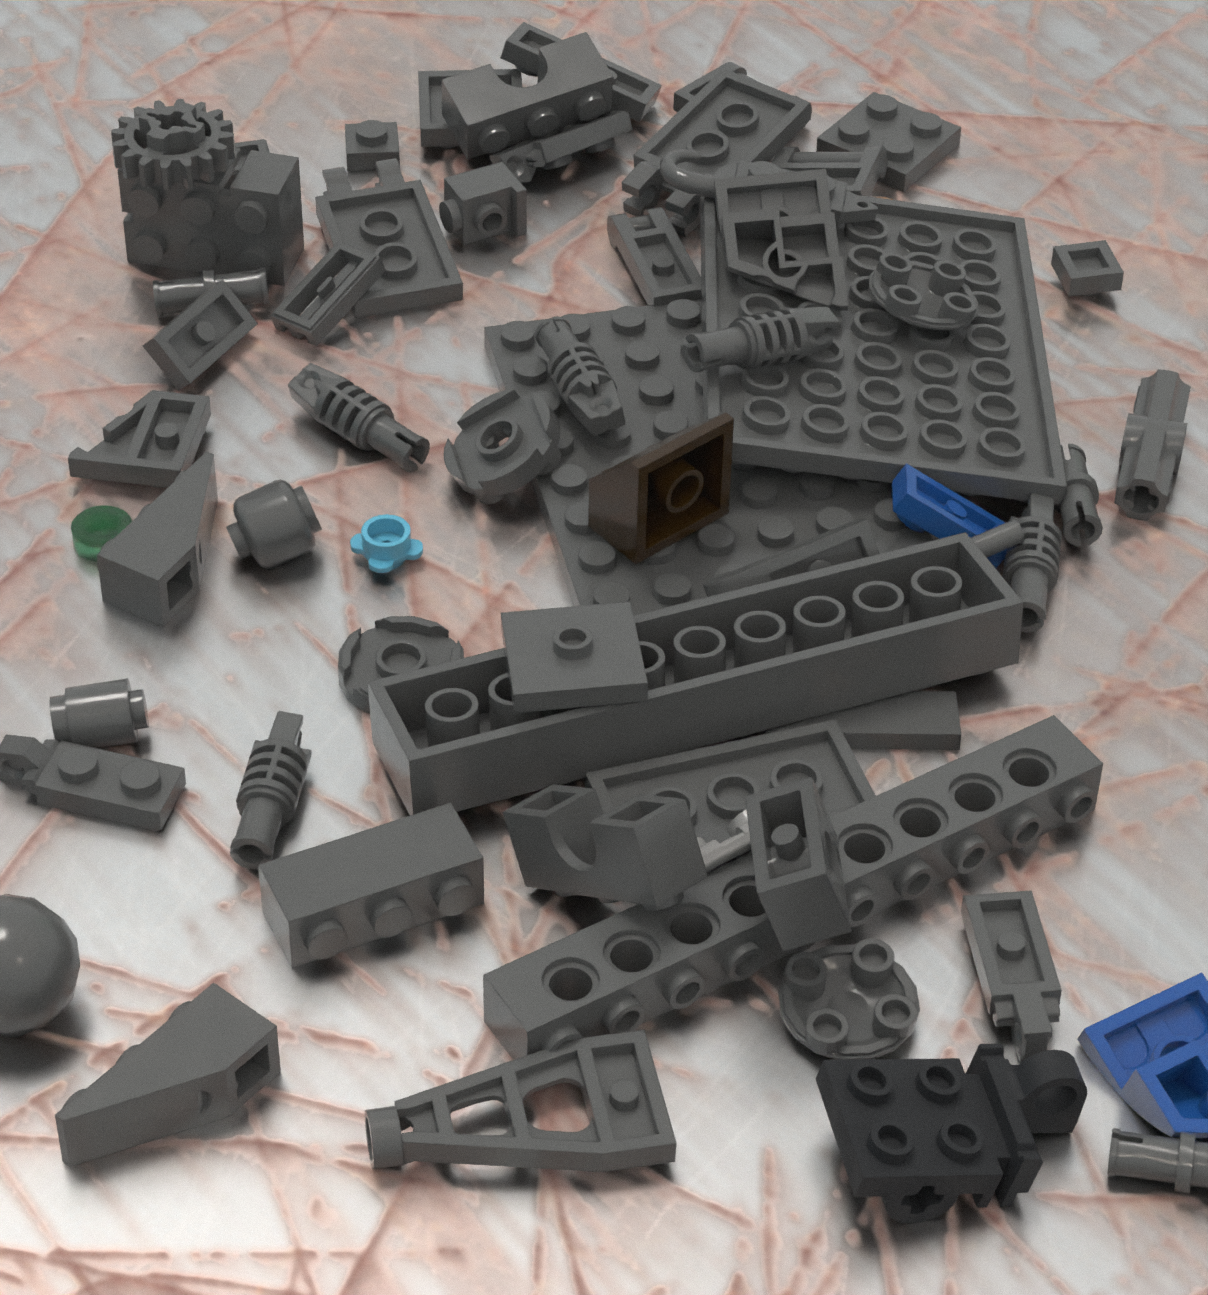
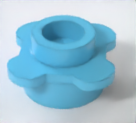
M384 514L370 518L363 524L361 533L354 535L350 540L351 551L356 554H362L369 561V569L376 573L390 572L400 567L405 560H416L423 554L422 542L411 539L410 525L406 520L396 515Z

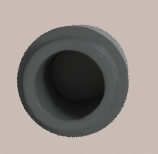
M128 678L65 688V695L52 696L49 700L54 738L59 742L62 740L98 749L138 743V729L149 728L143 689L132 691Z

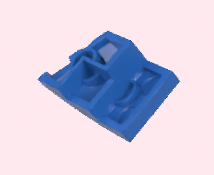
M1201 972L1084 1028L1077 1039L1090 1060L1120 1097L1141 1117L1170 1137H1180L1181 1132L1195 1133L1196 1138H1208V981Z

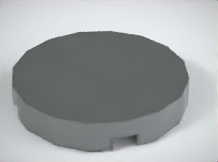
M389 616L376 620L375 628L361 634L360 627L347 637L339 650V685L348 701L370 714L369 681L464 658V649L459 641L455 643L454 640L449 638V630L437 622L415 616Z

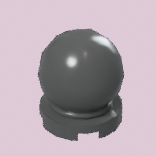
M4 894L0 895V1036L17 1038L50 1025L73 1000L80 969V957L77 938L62 917L35 898Z

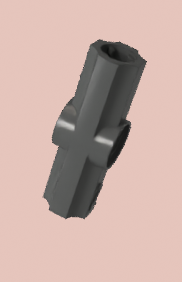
M1158 369L1154 375L1142 378L1140 386H1138L1133 413H1128L1119 458V465L1122 466L1114 503L1121 506L1126 512L1128 518L1148 521L1151 516L1165 512L1166 505L1169 502L1173 475H1178L1188 424L1184 423L1191 389L1189 385L1180 379L1178 372Z

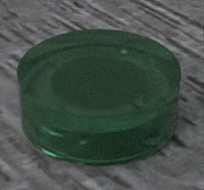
M107 505L94 506L82 511L73 519L71 524L74 550L82 558L97 562V554L108 540L115 538L132 522L131 517L124 510Z

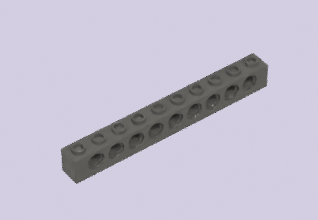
M1053 715L829 817L837 834L851 927L863 924L874 914L903 900L916 899L929 888L960 873H971L984 862L1013 848L1026 847L1037 837L1066 823H1076L1084 819L1091 811L1095 810L1103 762ZM751 852L707 872L708 877L683 891L684 898L673 906L660 910H646L642 904H637L483 974L484 1022L513 1060L544 1049L551 1052L562 1043L570 1040L635 1031L643 1023L673 1009L686 1008L693 1004L700 996L732 981L745 980L758 969L791 953L804 952L815 943L783 952L757 895Z

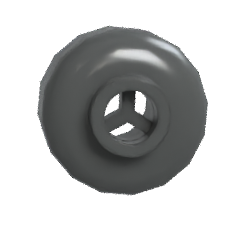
M281 479L238 497L233 504V512L237 522L226 526L241 560L253 555L257 564L266 570L275 569L311 552L316 542L314 533L322 530L302 485L293 489L287 481Z

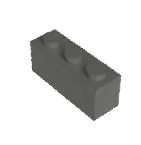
M451 802L258 865L262 912L292 968L319 959H328L340 952L381 938L393 937L405 930L447 916H455L484 904V857Z

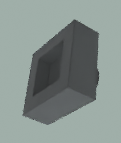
M367 120L357 124H345L347 171L376 170L375 161L394 158L397 159L400 166L397 122Z
M1106 240L1053 246L1051 265L1068 297L1078 295L1092 296L1097 293L1121 290L1124 271Z

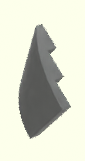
M826 169L714 179L719 231L725 263L729 272L839 311H848L849 304L843 256L839 254L835 214L831 212Z

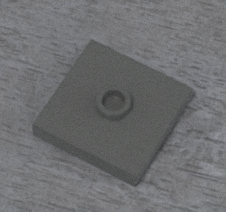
M631 601L501 613V631L514 713L648 701V682Z

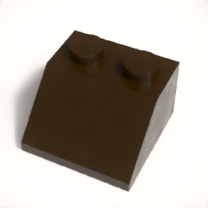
M725 412L688 427L590 478L588 526L633 563L637 564L729 513L734 418Z

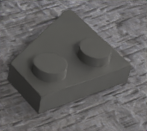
M156 390L150 391L133 405V409L130 412L116 417L102 428L104 440L87 452L77 447L70 452L68 457L70 477L150 485L159 488L169 487L178 474L187 470L193 463L211 416L210 397Z

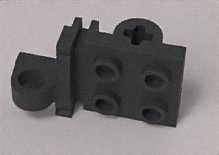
M979 1044L966 1074L959 1058L823 1060L816 1076V1082L854 1196H881L887 1214L893 1220L901 1223H918L936 1218L954 1205L959 1194H972L977 1208H987L995 1192L1000 1207H1011L1017 1193L1029 1192L1043 1164L1032 1133H1072L1087 1097V1087L1075 1058L1070 1053L1063 1050H1046L1026 1058L1019 1065H1011L1009 1060L1004 1058V1047L1002 1044Z

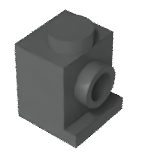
M503 162L444 178V201L439 205L442 224L448 233H454L463 246L508 232H513L516 237L526 235V188Z

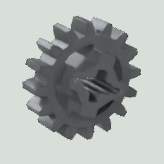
M177 99L174 106H165L162 101L158 100L154 101V109H144L137 106L133 108L134 118L121 116L118 119L119 128L112 129L111 131L115 168H123V175L127 180L140 176L141 186L145 188L155 183L161 185L163 190L169 191L174 183L182 182L183 186L191 189L194 185L193 180L199 181L202 179L212 182L214 181L213 170L227 172L229 170V160L235 159L236 156L232 121L223 120V111L220 109L207 113L206 103L204 102L191 105L185 103L184 99Z

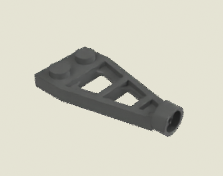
M645 1030L570 1040L562 1043L551 1052L546 1048L394 1101V1106L365 1110L366 1140L372 1169L401 1166L418 1161L607 1172L675 1162L677 1142ZM560 1083H571L581 1088L590 1124L578 1132L541 1130L528 1123L523 1102L534 1092ZM490 1100H497L503 1103L509 1131L505 1134H458L453 1130L450 1116L452 1112ZM409 1127L413 1129V1132L401 1133V1131Z

